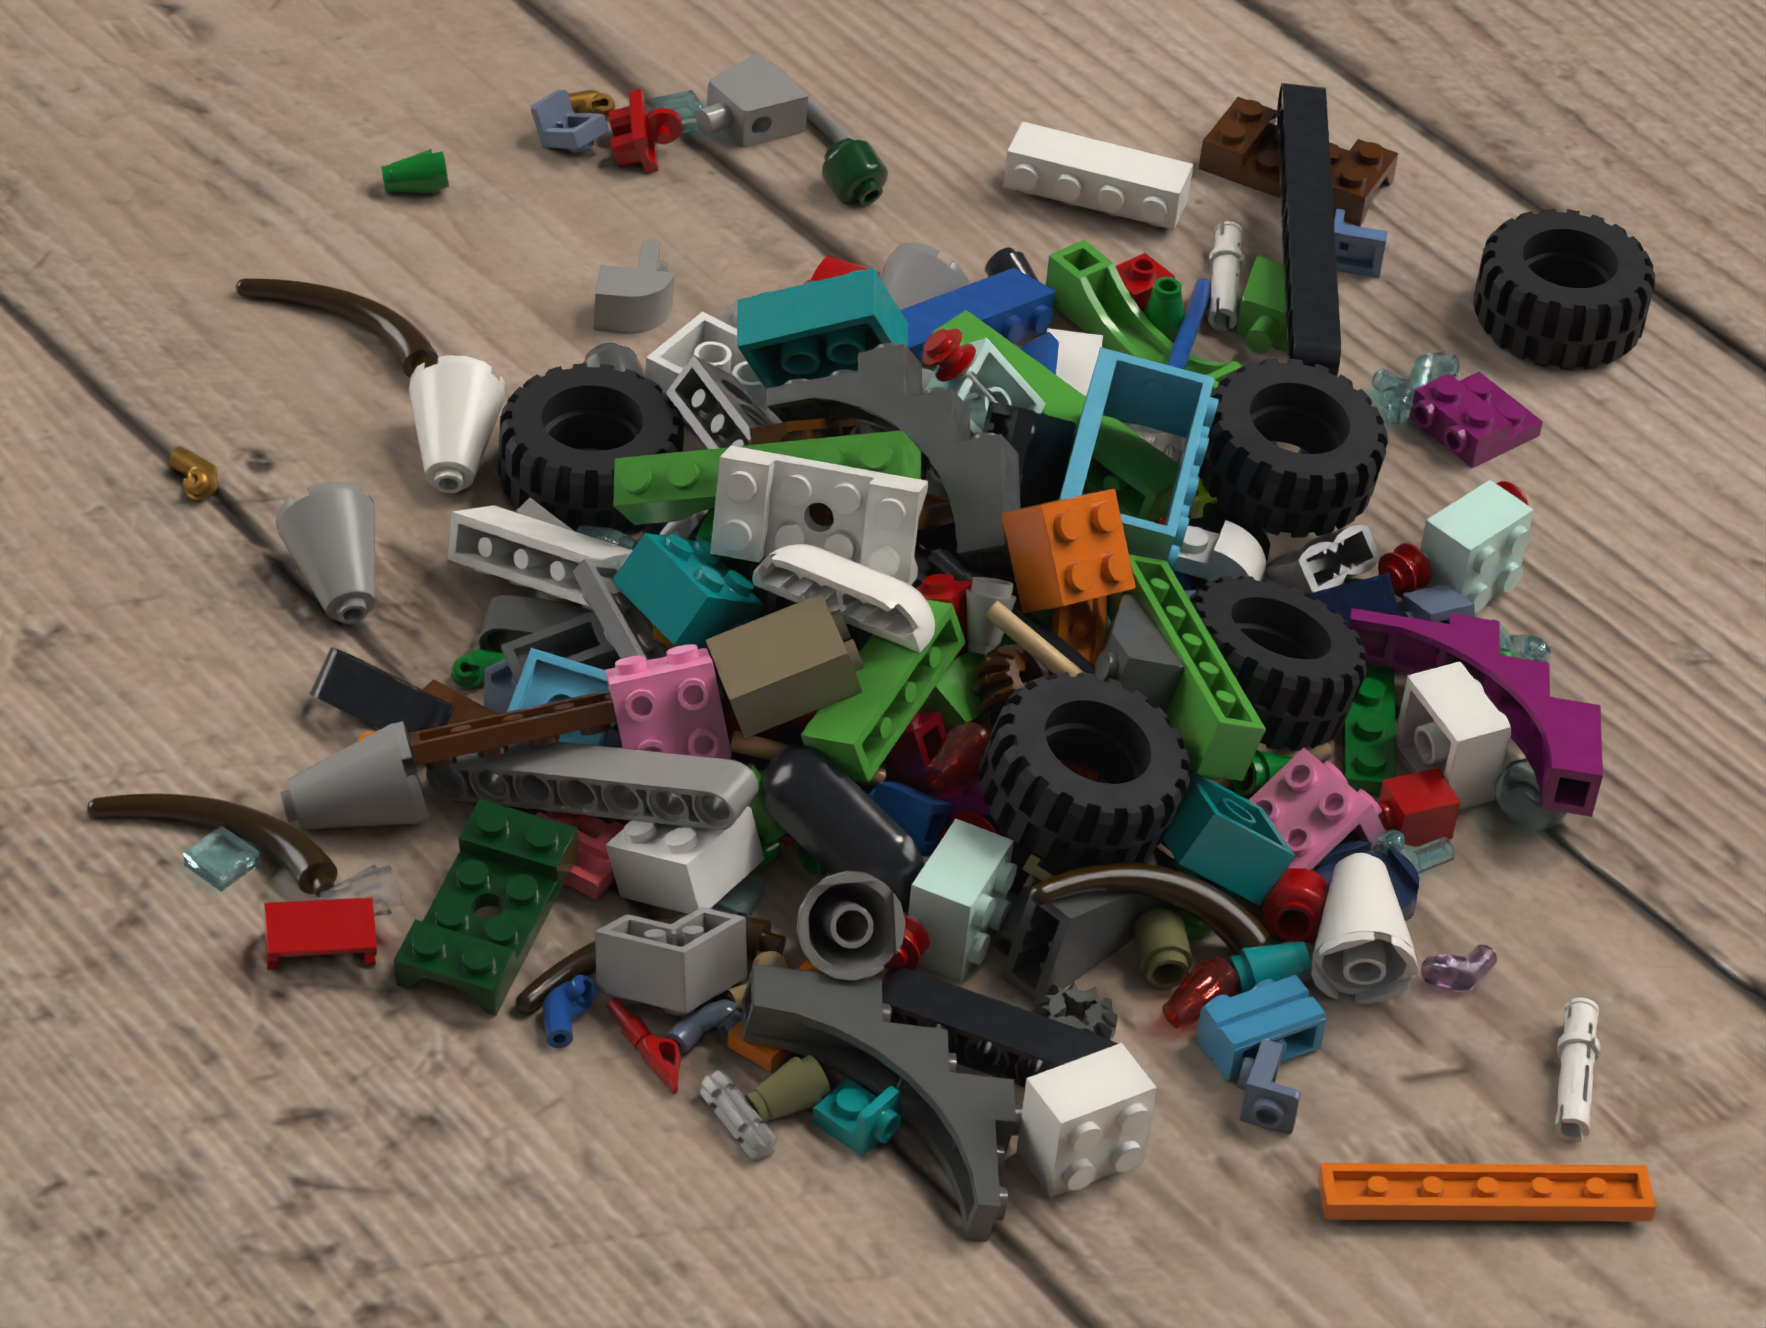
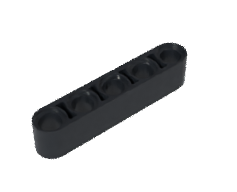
M891 968L882 979V1003L890 1004V1023L945 1029L948 1031L949 1053L956 1054L958 1064L997 1078L1014 1080V1084L1026 1087V1080L1031 1076L1118 1044L1110 1039L908 968Z

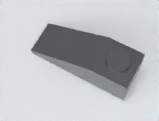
M1123 591L1107 632L1102 652L1096 661V679L1106 682L1111 678L1123 683L1122 688L1132 693L1137 690L1148 697V704L1154 709L1160 707L1163 711L1167 712L1184 666L1132 592Z

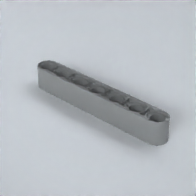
M527 741L509 745V750L498 756L481 758L478 757L477 753L456 757L457 762L450 766L438 769L427 768L426 777L430 786L436 793L451 800L477 803L479 799L502 806L713 830H727L730 828L759 790L755 774L749 767L734 760L566 742H555L545 746L534 747L530 746Z

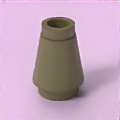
M807 1055L799 1059L794 1056L744 1097L762 1118L761 1123H765L768 1120L772 1121L816 1106L821 1102L822 1097L830 1093V1086L823 1069L814 1057Z

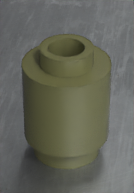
M1155 908L1142 914L1134 922L1132 928L1142 975L1147 978L1151 985L1158 988H1172L1180 985L1187 979L1189 969L1192 966V956L1183 917L1176 911L1164 908Z

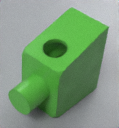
M1257 256L1246 284L1236 330L1240 336L1245 337L1248 347L1257 353H1266L1271 347L1287 352L1283 264L1261 256Z

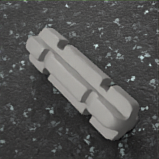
M719 1070L712 1075H706L701 1080L700 1094L712 1108H716L714 1112L738 1142H743L741 1147L748 1156L755 1161H760L765 1156H771L776 1150L774 1146L777 1142L776 1136L765 1123H761L762 1118L738 1089H733L736 1085L729 1076Z

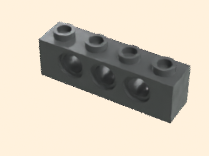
M695 355L692 356L666 391L668 397L708 449L746 446L751 439L749 428L772 424L735 376Z

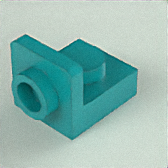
M848 1078L813 1107L812 1123L860 1156H864L876 1144L887 1142L896 1133L901 1122V1116L899 1115L901 1091L890 1086L881 1095L876 1097Z

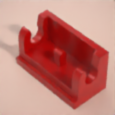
M373 897L264 903L267 970H278L279 957L364 953L365 965H376L377 943Z

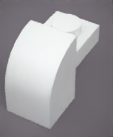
M1225 520L1220 534L1209 532L1199 527L1188 526L1174 571L1207 579L1208 582L1226 576H1231L1233 579H1237L1240 576H1252L1257 581H1263L1266 559L1260 544L1248 531Z

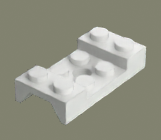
M730 446L720 456L710 553L760 562L764 556H768L781 547L806 544L819 547L912 585L918 574L914 553L918 519L926 497L928 481ZM813 503L827 505L833 512V524L829 526L816 524L809 514L810 505Z

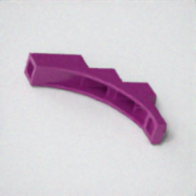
M1351 608L1348 629L1355 630L1360 637L1368 664L1393 668L1411 675L1461 662L1473 679L1481 683L1484 693L1497 710L1507 717L1511 726L1510 738L1523 752L1534 771L1540 790L1541 809L1589 817L1593 816L1603 778L1600 705L1550 697V664L1548 662L1500 655V621L1450 613L1448 624Z

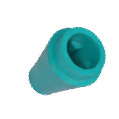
M1303 941L1241 948L1239 955L1229 958L1232 976L1239 994L1250 991L1257 983L1266 979H1272L1276 982L1293 975L1300 977L1302 974L1311 972L1310 956Z

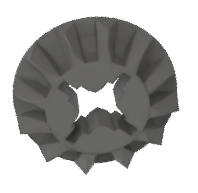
M1073 982L1067 990H1064L1053 984L1048 995H1037L1032 1010L1033 1013L1110 1040L1116 1031L1118 1015L1113 1012L1112 999L1099 998L1096 987L1082 991L1078 990L1075 982ZM1066 1010H1071L1075 1015L1084 1013L1083 1022L1075 1016L1065 1017Z

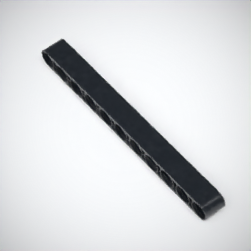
M1281 83L1277 104V138L1287 361L1289 359L1303 360V365L1315 367L1318 364L1329 368L1328 373L1338 376L1341 357V331L1326 87Z

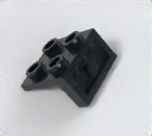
M990 401L982 433L1002 434L1018 452L1020 508L1059 500L1076 424L1072 421L1036 413L1033 410Z

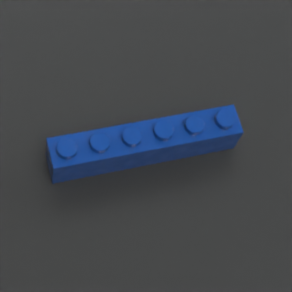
M1012 268L907 307L900 311L908 322V349L922 362V355L925 351L923 347L931 336L932 331L965 310L972 313L1013 344L1046 332L1053 319L1052 307L1056 291L1016 268Z

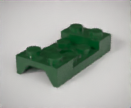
M479 799L458 838L460 851L423 921L414 920L393 962L397 986L407 989L419 980L428 978L464 989L487 1014L497 1016L579 855V844L576 827ZM485 906H494L502 910L499 915L493 916L490 919H482L475 915L477 910Z

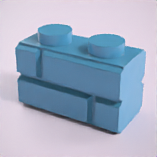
M1293 975L1276 982L1272 979L1263 980L1257 983L1250 991L1230 998L1227 995H1219L1211 999L1204 1007H1201L1196 1037L1199 1046L1209 1059L1214 1060V1066L1223 1078L1229 1081L1240 1076L1246 1057L1256 1058L1262 1038L1284 1044L1280 1062L1320 1049L1327 1018L1325 1011L1313 996L1309 997V991L1297 975Z

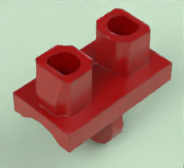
M642 89L629 92L630 106L608 111L609 122L614 137L611 138V148L619 168L641 162L645 173L649 174L659 171L657 144L665 145L675 141L681 135L682 121L679 114L669 108H656L647 114L645 112Z

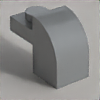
M642 240L638 269L600 265L595 293L594 330L639 333L654 329L669 318L673 306L675 272H668V262L660 261L661 242Z

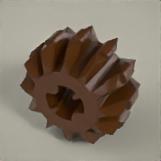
M1005 644L988 652L986 657L971 672L976 684L970 691L980 697L982 703L978 710H988L991 725L993 726L1002 708L1014 691L1023 688L1025 683L1042 676L1047 680L1049 670L1018 644Z

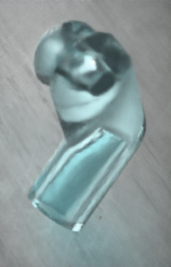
M1443 352L1420 355L1412 366L1406 390L1407 398L1412 401L1414 389L1447 373L1456 378L1460 372L1458 357L1454 354L1444 355Z
M1500 623L1501 648L1513 651L1517 658L1549 662L1552 654L1551 648L1543 639L1534 635H1510Z
M1397 830L1385 831L1377 838L1378 851L1387 854L1389 847L1400 852L1414 865L1418 874L1455 859L1454 847L1447 837L1438 838L1418 847L1406 845L1405 836Z

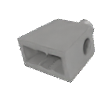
M758 53L710 80L708 83L707 107L697 111V125L705 135L722 130L738 145L744 147L800 134L806 131L808 95Z

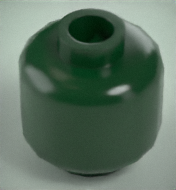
M846 138L836 142L827 150L824 155L825 161L822 165V176L842 204L860 203L865 206L875 202L882 195V188L887 181L888 170L867 141Z

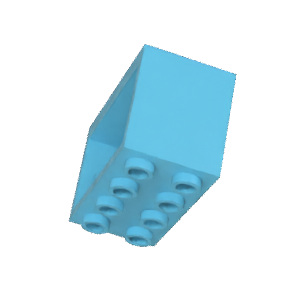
M1100 347L1059 500L1082 495L1102 415L1186 437L1164 525L1120 514L1128 553L1130 555L1166 560L1174 572L1180 547L1183 545L1189 523L1188 514L1196 494L1199 470L1202 467L1209 438H1207L1209 429L1212 427L1219 399L1210 397L1214 377Z

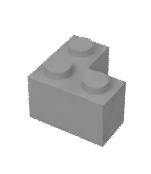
M701 907L672 924L626 914L595 931L597 992L619 997V1000L626 1004L645 1003L661 1007L667 1014L686 1015L692 1013L696 1007L711 998L723 995L728 988L747 978L746 917Z

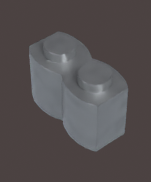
M1357 524L1316 537L1305 544L1302 549L1275 558L1267 566L1264 573L1268 580L1279 582V586L1291 589V587L1304 592V596L1309 598L1335 589L1344 579L1371 570L1379 562L1381 554L1368 525Z

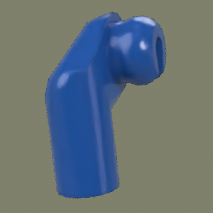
M577 975L571 981L563 983L546 996L543 1002L546 1042L551 1047L563 1048L571 1044L573 1041L571 1022L586 1012L591 1006L592 1000L597 996L596 984L588 976Z

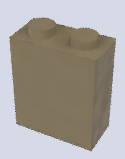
M822 594L706 639L744 738L862 692L855 672L863 669L864 666L853 639L848 640L851 636L840 609L830 613Z

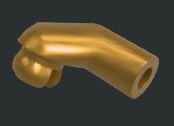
M595 90L568 93L574 113L604 114L606 121H608V111L615 110L616 107L613 97L606 93H600Z
M183 446L175 448L170 455L169 466L187 476L186 479H183V486L187 495L196 501H204L210 498L217 489L218 471L216 466Z

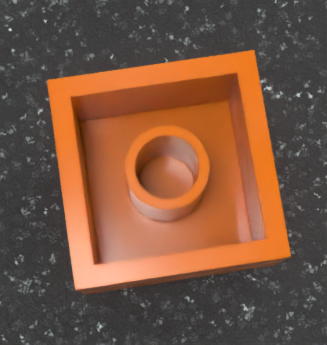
M1115 488L1001 513L1022 613L1062 607L1136 588Z

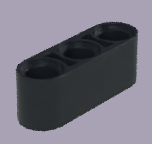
M334 647L330 648L310 691L312 696L378 729H382L391 723L403 721L407 734L447 725L455 709L453 704Z

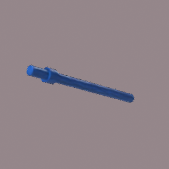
M1199 279L1194 285L1167 362L1169 366L1185 370L1211 295V282L1207 279Z

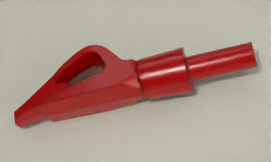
M618 998L611 999L607 1003V1007L621 1023V1033L636 1050H639L652 1071L665 1086H669L673 1095L677 1094L679 1069L682 1059L677 1042L669 1038L655 1037L640 1017H632ZM663 1057L672 1058L674 1064L672 1065L669 1061L664 1060Z

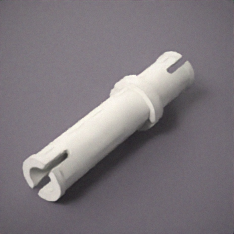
M1231 221L1224 222L1223 235L1222 225L1218 224L1215 227L1214 249L1210 252L1208 263L1209 268H1212L1208 322L1212 328L1218 331H1227L1228 317L1231 329L1237 324L1239 275L1244 269L1245 256L1244 254L1241 255L1243 230L1239 224Z
M1582 997L1571 999V1004L1569 1002L1566 1003L1564 1008V1034L1557 1043V1054L1561 1060V1071L1559 1074L1558 1105L1554 1131L1559 1138L1571 1142L1583 1140V1135L1587 1137L1590 1132L1594 1063L1599 1059L1601 1047L1596 1035L1599 1007L1594 1001Z

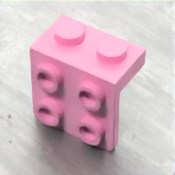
M681 645L667 650L666 657L646 661L645 656H630L616 661L615 668L605 670L623 749L730 760V744L714 665L707 648L698 650L696 645Z
M1302 748L1249 799V801L1264 809L1295 854L1287 869L1306 868L1311 870L1351 831L1365 842L1372 843V848L1387 835L1378 817L1382 812L1378 803L1366 791L1360 789L1357 792L1349 786L1345 776L1332 763L1326 761L1323 764L1305 748Z

